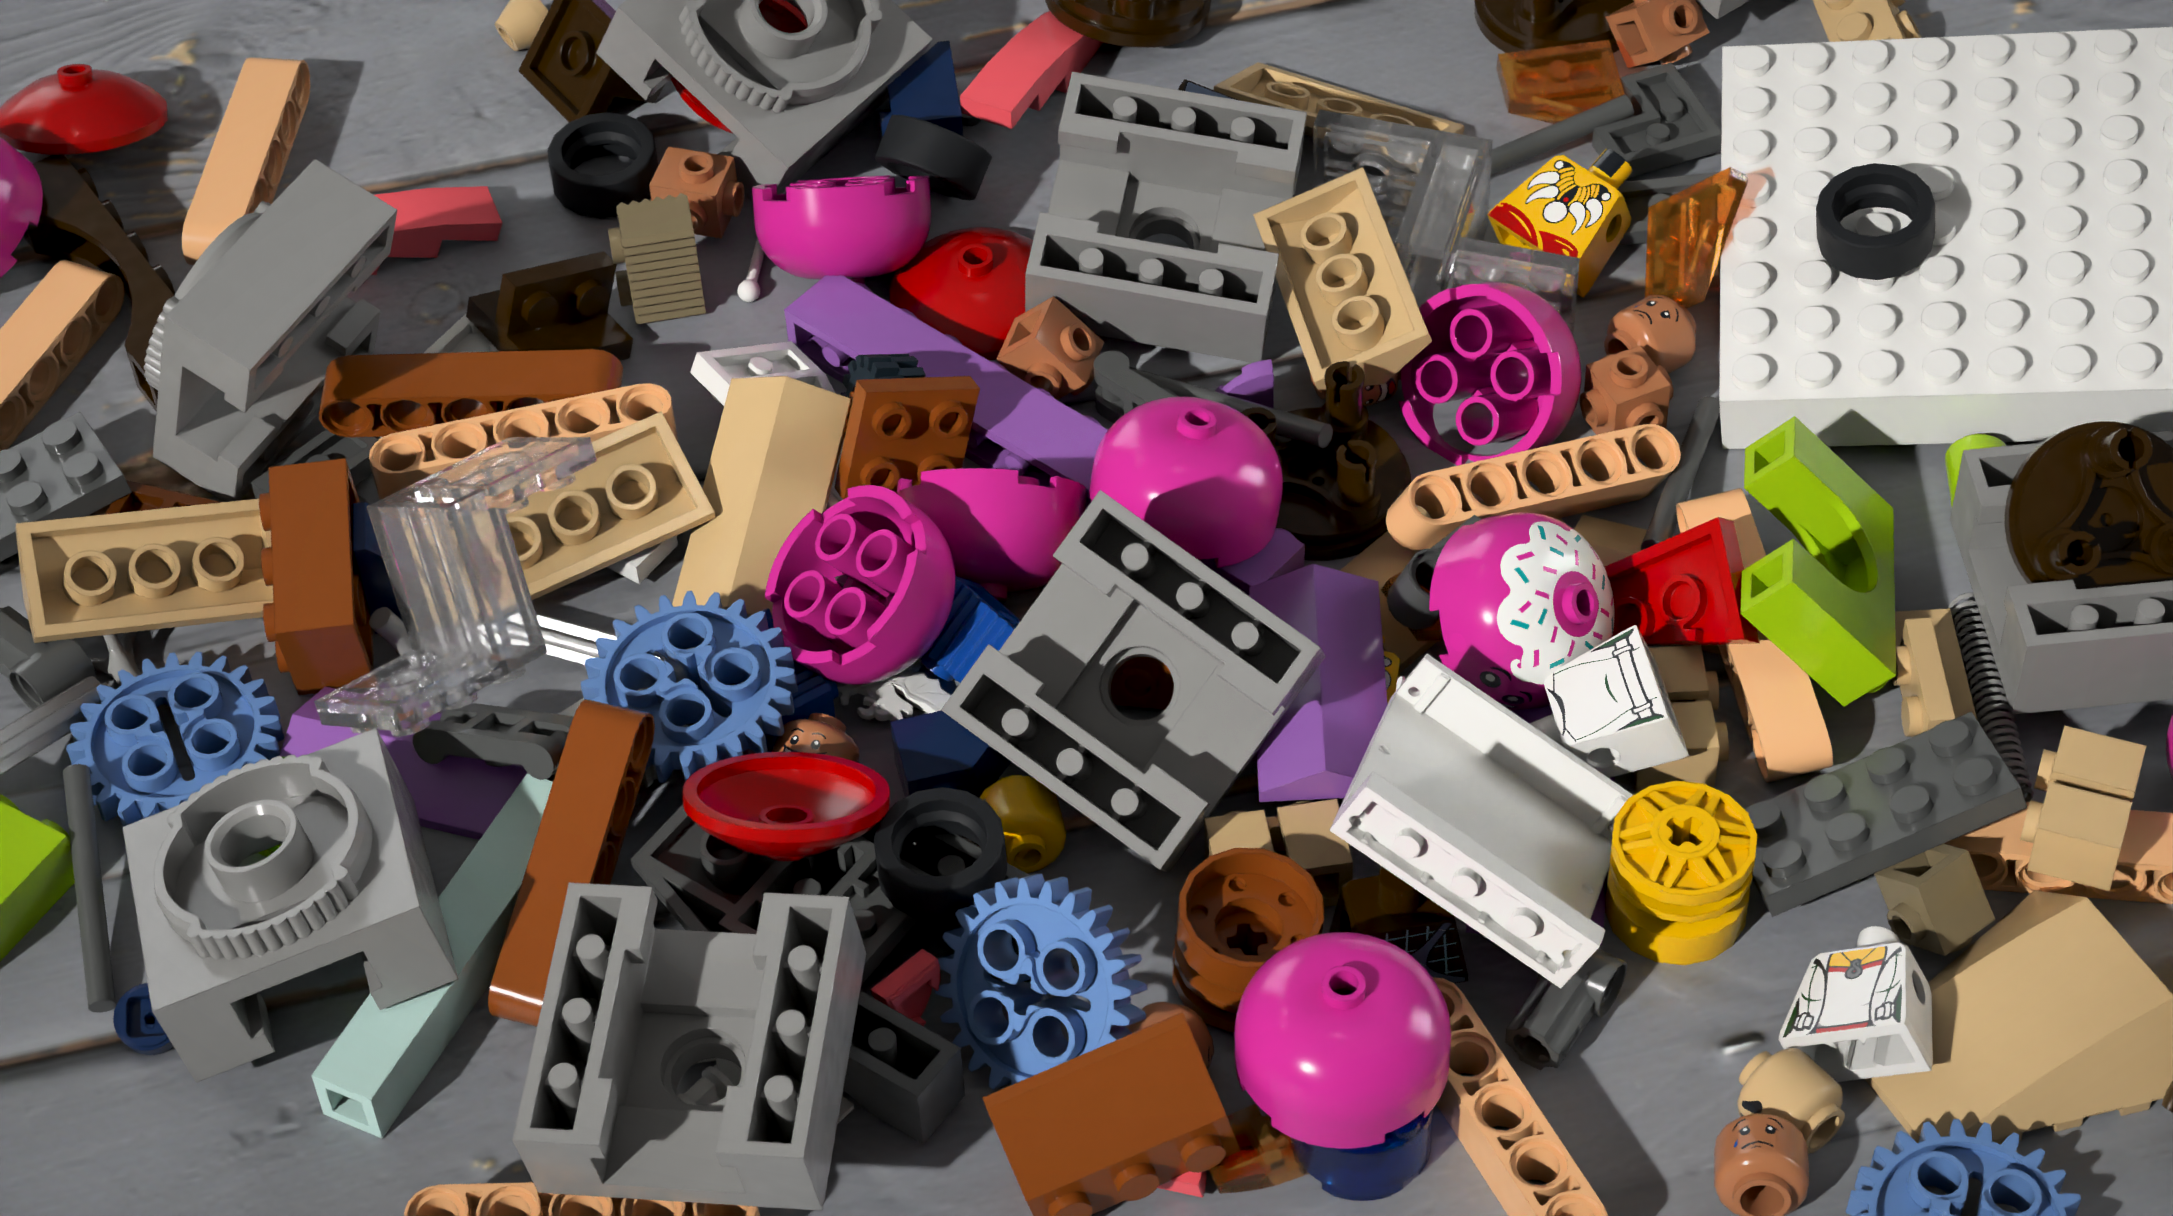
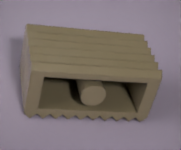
M680 193L676 198L668 195L665 199L656 197L653 201L645 198L641 203L633 200L629 205L621 202L616 207L619 227L608 229L613 264L626 263L627 270L615 272L621 307L633 305L636 325L706 314L695 235L687 195Z

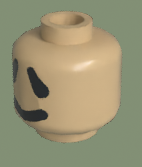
M1798 1048L1783 1049L1773 1055L1768 1051L1761 1052L1748 1062L1739 1076V1083L1743 1085L1737 1100L1739 1115L1769 1114L1790 1121L1802 1132L1808 1147V1154L1816 1152L1827 1144L1838 1132L1844 1121L1845 1112L1841 1109L1843 1103L1841 1085L1807 1053Z

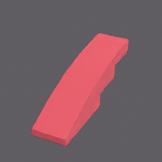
M1048 11L1017 33L984 66L960 95L961 113L1013 129L1028 108L1040 111L1055 90L1066 93L1072 72L1081 73L1103 42L1070 29L1060 22L1051 11Z
M487 186L423 188L374 195L397 209L391 252L388 257L437 258L442 240L498 241L502 220ZM378 268L371 275H377Z

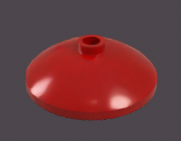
M86 64L66 65L59 68L55 74L35 80L10 97L1 106L0 137L17 150L37 154H83L114 149L140 141L160 130L168 120L167 103L164 97L147 84L122 74L92 69L91 66Z
M992 227L964 228L941 234L925 242L917 256L908 264L895 271L890 285V303L898 308L909 310L917 319L937 331L952 335L963 346L987 360H996L1014 319L1025 313V273L1033 240L1012 231Z
M765 752L727 758L709 764L694 772L683 786L684 810L701 829L739 849L765 855L777 861H796L808 855L829 851L871 830L886 815L890 806V787L885 778L878 772L848 759L807 752Z

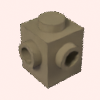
M1943 843L1874 873L1889 910L1887 913L1889 926L1901 942L1946 956L1949 953L1966 947L1971 942L1973 935L1995 920L1968 850Z

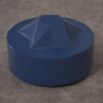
M148 983L129 989L120 998L114 1011V1028L118 1037L132 1050L144 1055H158L172 1049L174 1046L152 1012Z

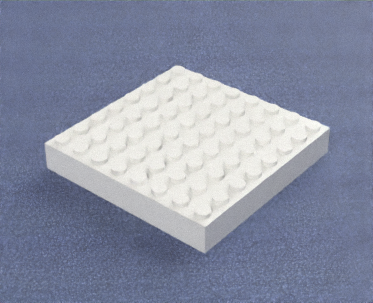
M2173 27L1722 47L1719 386L1722 449H1745L1794 416L1826 446L1954 443L1971 434L1991 435L2003 442L2045 441L2067 428L2099 421L2126 423L2149 432L2172 431ZM1873 163L1896 165L1917 174L1930 187L1935 202V237L1931 252L1918 267L1901 276L1881 280L1854 278L1834 269L1821 255L1816 229V207L1821 190L1834 176L1852 167ZM1871 207L1860 209L1847 215L1840 224L1845 229L1859 235L1877 237L1893 234L1908 226L1912 220L1907 215L1892 208Z

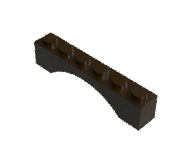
M51 155L35 162L33 165L39 174L42 184L43 204L38 226L29 224L23 237L37 254L62 258L114 274L121 278L124 284V295L132 305L131 325L124 346L138 389L154 410L157 411L158 390L150 386L146 381V376H144L146 371L144 370V365L146 362L144 360L147 355L146 350L149 346L150 337L153 334V328L158 323L157 319L163 311V306L169 298L175 295L171 280L160 264L153 267L149 264L148 254L138 235L134 231L128 234L123 231V223L112 202L109 199L102 202L98 199L99 195L96 186L84 167L76 170L65 155Z

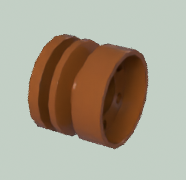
M1233 848L1214 854L1189 873L1179 894L1177 932L1174 939L1175 948L1172 958L1173 985L1183 1004L1194 1010L1203 1019L1204 1023L1228 1032H1235L1236 1013L1241 997L1257 970L1284 947L1304 938L1322 934L1324 925L1323 896L1311 874L1291 858L1264 848Z

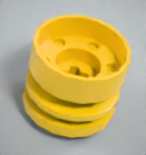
M1671 781L1651 785L1627 799L1614 818L1605 913L1613 933L1631 951L1659 963L1689 965L1712 960L1734 945L1745 927L1750 885L1752 883L1756 857L1757 833L1748 812L1730 795L1706 784L1685 781Z

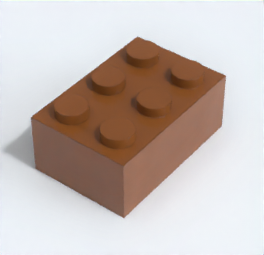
M346 458L269 467V492L260 493L259 495L262 526L264 531H271V547L261 549L264 581L266 586H273V603H264L263 605L264 628L268 642H275L276 658L280 673L290 672L298 695L316 694L325 686L339 690L375 686L373 632L369 625L371 616L353 552V503H360Z

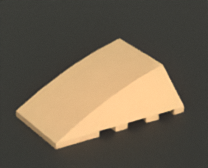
M2034 890L1928 982L1932 993L1933 1064L1931 1071L1865 1079L1917 1143H1919L1923 1122L1928 1121L1936 1128L1941 1137L1948 1136L1953 1119L1960 1120L1966 1136L1970 1137L1977 1136L1979 1128L1984 1122L1990 1123L1992 1141L2002 1144L2013 1132L2019 1134V1141H2021L2023 1132L2051 1126L2055 1132L2081 1126L2083 1118L2118 1110L2120 1115L2124 1116L2149 1110L2152 1101L2164 1099L2166 1090L2173 1081V994L2087 897Z

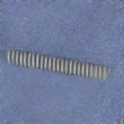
M1973 592L1964 593L1953 599L1948 608L1951 610L1977 721L2001 758L2013 757L2003 761L2007 766H2013L2008 769L2012 774H2016L2014 778L2019 782L2020 787L2025 785L2022 793L2023 795L2027 793V797L2024 799L2025 802H2029L2033 798L2034 792L2031 789L2032 784L2029 780L2030 775L2027 772L2028 767L2025 764L2026 759L2023 756L2024 751L2021 748L2022 743L2019 739V733L2016 731L2015 717L2011 713L1978 606L1961 609L1969 605H1977L1976 600L1965 601L1955 607L1956 603L1960 600L1974 597ZM1970 613H1978L1974 616L1963 617ZM1971 621H1980L1976 624L1965 625L1966 623H1969ZM1982 628L1981 630L1976 632H1968L1973 629ZM1985 636L1981 639L1970 640L1974 637ZM1986 644L1979 648H1971L1976 645ZM1981 652H1988V653H1986V654H1984V655L1973 656V655L1978 654V653H1981ZM1982 660H1990L1986 663L1975 664ZM1984 668H1992V669L1987 670V671L1977 672V671H1979V670H1981V669H1984ZM1986 676H1993L1989 679L1979 680ZM1988 684H1995L1991 687L1982 688L1983 686ZM1997 692V693H1995V694L1985 696V694H1987V693ZM1993 700H1999V701H1997V702L1987 704V702H1990V701H1993ZM2001 708L1997 711L1988 712L1992 709ZM2003 716V717H2001V718H1999V719L1989 720V719H1992V718H1994V717ZM2006 724V725L2001 726V727L1992 728V727L1997 726V725ZM2005 732H2007V733L2004 734V735L1994 736V735H1997V734H1999V733H2005ZM2002 741H2008V742H2006V743L1997 744V743L2002 742Z

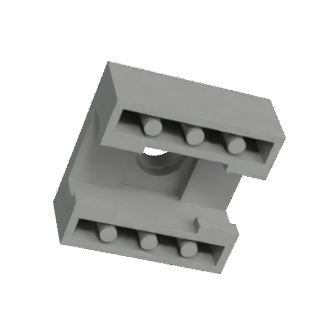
M626 0L617 8L596 54L645 100L673 77L676 78L736 136L718 154L734 157L737 182L743 183L745 195L753 202V186L777 184V194L784 193L789 183L796 182L887 101L889 99L888 85L924 55L933 39L892 0H785L795 6L807 22V28L797 33L782 32L768 24L759 9V4L763 0Z
M1072 72L1058 130L1060 161L1048 213H1039L1025 273V312L1054 296L1099 336L1252 363L1262 361L1277 286L1275 276L1279 253L1266 251L1253 214L1294 197L1301 164L1307 112ZM1155 234H1170L1182 239L1189 248L1143 240Z
M314 159L272 204L261 201L253 213L240 217L215 238L186 275L176 294L164 304L163 311L157 319L158 323L153 328V334L150 337L149 346L146 350L147 355L144 360L146 362L144 370L146 371L144 376H146L148 384L158 390L153 457L223 502L240 501L252 488L251 482L271 467L319 413L326 369L330 362L341 356L371 355L373 353L381 310L363 298L355 302L347 297L351 290L356 292L390 254L397 209L317 159Z
M2173 430L2151 432L2173 448ZM2041 443L1963 450L1950 521L2012 715L2173 699V580L2076 589L2073 580L2028 584L2014 564L2008 548L2005 534V506L2009 488L2015 474L2028 455Z
M1100 490L1053 554V557L1062 564L1001 649L998 651L990 644L987 645L941 711L1159 870L1170 873L1204 826V818L1212 815L1326 655L1321 647ZM1146 656L1158 659L1168 667L1173 677L1174 692L1171 702L1161 714L1151 719L1134 720L1125 717L1116 708L1111 695V684L1116 671L1122 664L1132 658Z
M377 728L308 755H301L298 758L295 755H288L284 759L281 756H276L270 761L262 759L256 764L248 763L241 769L229 771L227 776H218L213 783L203 785L200 791L194 792L188 797V801L122 827L152 1012L196 1083L275 1052L267 1007L259 993L260 991L361 952L369 990L380 1010L458 980L415 802ZM281 844L274 853L262 861L239 867L246 857Z
M569 883L512 1139L538 1193L823 1211L866 959L865 947L849 897L764 893L757 933L746 934L655 929L653 922L658 900L652 887ZM710 1058L726 1059L735 1063L741 1069L739 1084L737 1086H728L726 1097L719 1101L705 1105H691L683 1102L677 1096V1087L683 1074L691 1066L702 1060Z

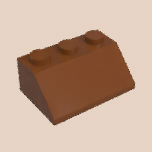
M1183 1012L982 1097L1033 1216H1092V1214L1122 1201H1135L1145 1198L1153 1193L1158 1186L1189 1171L1204 1172L1220 1164L1225 1157L1241 1151Z

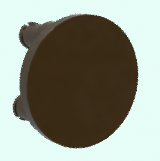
M1045 0L1051 13L1070 29L1101 42L1140 48L1174 45L1196 36L1206 26L1211 6V0Z
M1475 0L1474 13L1478 27L1483 35L1503 52L1535 64L1573 66L1603 59L1620 50L1606 16L1634 1Z
M1347 361L1336 362L1326 369L1324 375L1326 398L1325 404L1322 407L1288 411L1292 414L1330 424L1333 429V435L1326 448L1316 447L1275 435L1277 423H1275L1276 417L1270 410L1252 407L1241 412L1262 429L1277 452L1282 468L1283 490L1276 528L1287 530L1298 541L1305 544L1304 560L1330 561L1360 554L1388 531L1385 520L1387 511L1411 483L1409 465L1399 446L1382 427L1369 420L1368 410L1363 404L1364 370L1355 364L1352 368V382L1349 381L1350 362Z
M2099 421L2073 426L2054 434L2038 445L2024 460L2015 474L2009 488L2005 506V534L2008 548L2014 564L2025 581L2031 584L2073 580L2076 589L2172 581L2173 448L2160 437L2145 429L2113 421Z

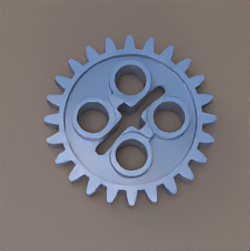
M687 591L682 606L673 607L670 600L665 595H662L659 598L658 612L651 614L646 608L637 605L634 607L637 618L635 624L630 625L618 619L612 622L617 640L598 637L595 641L599 658L594 657L585 660L588 679L581 681L584 700L588 699L652 714L655 732L645 771L651 765H655L659 783H665L674 769H682L686 782L698 768H703L727 758L741 756L746 749L756 753L768 752L764 733L782 736L784 734L782 716L794 714L792 693L798 692L791 648L783 647L784 640L780 627L768 629L765 612L759 611L747 617L745 601L742 599H738L725 610L722 609L718 592H714L705 605H697L693 592ZM742 682L741 684L731 685L733 683ZM696 723L692 726L682 727L686 724Z
M173 652L169 653L166 665L163 668L156 669L148 658L142 661L143 674L137 677L123 669L118 671L121 686L117 689L99 685L97 691L101 704L82 703L80 709L85 722L71 724L70 730L75 742L66 747L72 765L83 764L90 769L94 806H98L102 820L109 821L119 815L124 827L175 807L184 801H188V797L192 793L200 791L203 785L213 783L218 776H227L228 772L233 769H241L248 763L256 764L262 759L270 761L272 758L280 756L281 752L278 742L284 740V733L274 696H269L265 681L262 678L252 681L248 666L244 664L231 672L227 657L222 655L210 667H207L202 652H196L188 665H180L178 657ZM162 704L169 705L195 775V778L191 781H185L181 776L157 710Z
M1037 873L1020 878V880L1018 877L997 882L995 887L973 895L975 905L957 910L955 915L962 927L944 932L943 939L955 950V953L938 958L940 968L951 974V982L940 985L938 991L935 990V993L943 997L952 998L953 1008L942 1014L940 1019L941 1022L959 1023L962 1031L955 1037L952 1043L960 1048L971 1045L975 1051L968 1065V1069L971 1072L986 1066L991 1067L989 1087L991 1089L999 1088L1010 1082L1013 1085L1130 1035L1132 1032L1126 1028V1025L1146 1019L1144 1011L1130 1004L1131 996L1147 990V984L1129 979L1128 970L1142 961L1141 955H1123L1119 947L1131 933L1127 927L1111 932L1106 925L1111 917L1113 907L1109 904L1090 910L1092 889L1085 887L1069 893L1068 879L1062 876L1045 881L1042 873ZM1012 936L1019 947V956L1015 953L1012 946ZM1071 953L1078 962L1079 975L1073 969ZM990 974L994 975L997 978L1004 979L1002 980L1003 982L993 979ZM1031 979V984L1024 982L1026 980ZM1049 994L1055 995V997L1049 998ZM1081 996L1087 998L1091 1004L1076 997ZM1002 1003L1007 1009L1009 1022L1005 1019L1002 1012ZM1061 1021L1068 1031L1069 1042L1064 1038L1061 1031Z
M1953 1119L1948 1136L1941 1137L1936 1128L1928 1121L1923 1122L1919 1143L1901 1130L1896 1133L1892 1151L1877 1146L1874 1149L1870 1167L1861 1166L1858 1171L1854 1186L1856 1190H1851L1846 1213L1851 1216H1961L1967 1197L1969 1179L1976 1178L1981 1182L1978 1206L1974 1216H2076L2081 1197L2079 1194L2074 1193L2059 1194L2067 1173L2063 1169L2043 1173L2040 1170L2045 1155L2043 1149L2040 1148L2032 1151L2025 1157L2016 1152L2019 1144V1134L2013 1132L2002 1144L1992 1141L1990 1123L1984 1122L1979 1128L1977 1136L1970 1137L1966 1136L1960 1120ZM1924 1186L1937 1187L1942 1189L1947 1195L1933 1194L1927 1191ZM1996 1204H2008L2015 1207L2020 1213L2007 1212Z

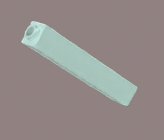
M528 773L438 897L458 980L382 1010L378 1008L371 993L368 995L311 1075L324 1115L383 1139L492 981L553 781L547 779L539 780Z

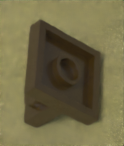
M554 0L518 70L568 122L586 115L606 113L614 96L655 103L664 87L662 86L645 100L596 54L616 12L605 0Z
M604 251L502 274L500 290L469 297L466 317L498 351L596 349L609 352L620 361L629 359L631 355L633 338L608 314L617 264H613V260Z

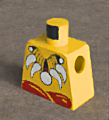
M1605 149L1588 170L1564 155L1554 156L1494 206L1487 215L1500 244L1583 298L1593 286L1630 226L1632 218L1625 199L1618 191V188L1630 176L1633 170L1622 156L1611 149Z

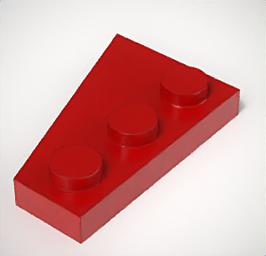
M1721 517L1714 518L1604 566L1610 580L1614 599L1615 615L1612 637L1629 627L1637 625L1648 646L1760 644L1757 628L1740 614L1741 577L1744 566L1734 521Z

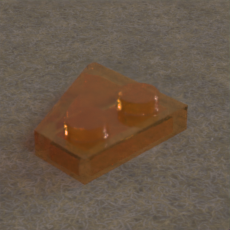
M1609 40L1498 54L1496 70L1507 111L1511 114L1554 124L1624 95Z
M1729 167L1648 207L1645 298L1650 295H1664L1686 309L1705 300L1747 186L1748 176Z

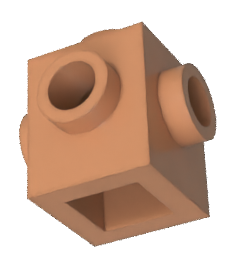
M1633 0V3L1606 16L1627 68L1658 60L1661 65L1676 62L1693 53L1690 43L1709 34L1703 19L1702 6L1696 0Z
M668 146L649 184L651 201L656 197L665 199L668 195L675 198L680 193L687 195L694 234L722 239L731 217L739 216L744 203V185L742 182H737L735 160L731 156Z
M1053 296L1014 319L996 360L1011 374L1035 388H1042L1048 391L1058 400L1069 393L1074 396L1078 395L1094 380V360L1100 354L1104 341Z
M1641 345L1617 354L1604 356L1598 361L1587 364L1584 392L1580 394L1579 400L1582 416L1596 435L1643 424H1656L1666 429L1669 400L1673 398L1674 391L1671 378L1666 369L1661 365L1656 366Z

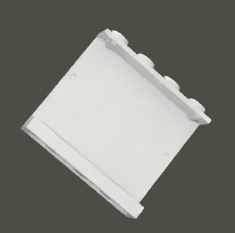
M1426 654L1391 696L1329 831L1547 980L1562 988L1601 945L1606 930L1590 919L1609 869L1613 827L1610 824H1614V818L1627 799L1632 797L1633 794L1435 658ZM1411 687L1417 688L1418 692L1413 691Z

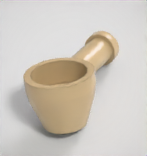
M510 0L495 22V27L511 49L514 51L523 50L531 46L548 10L540 0Z

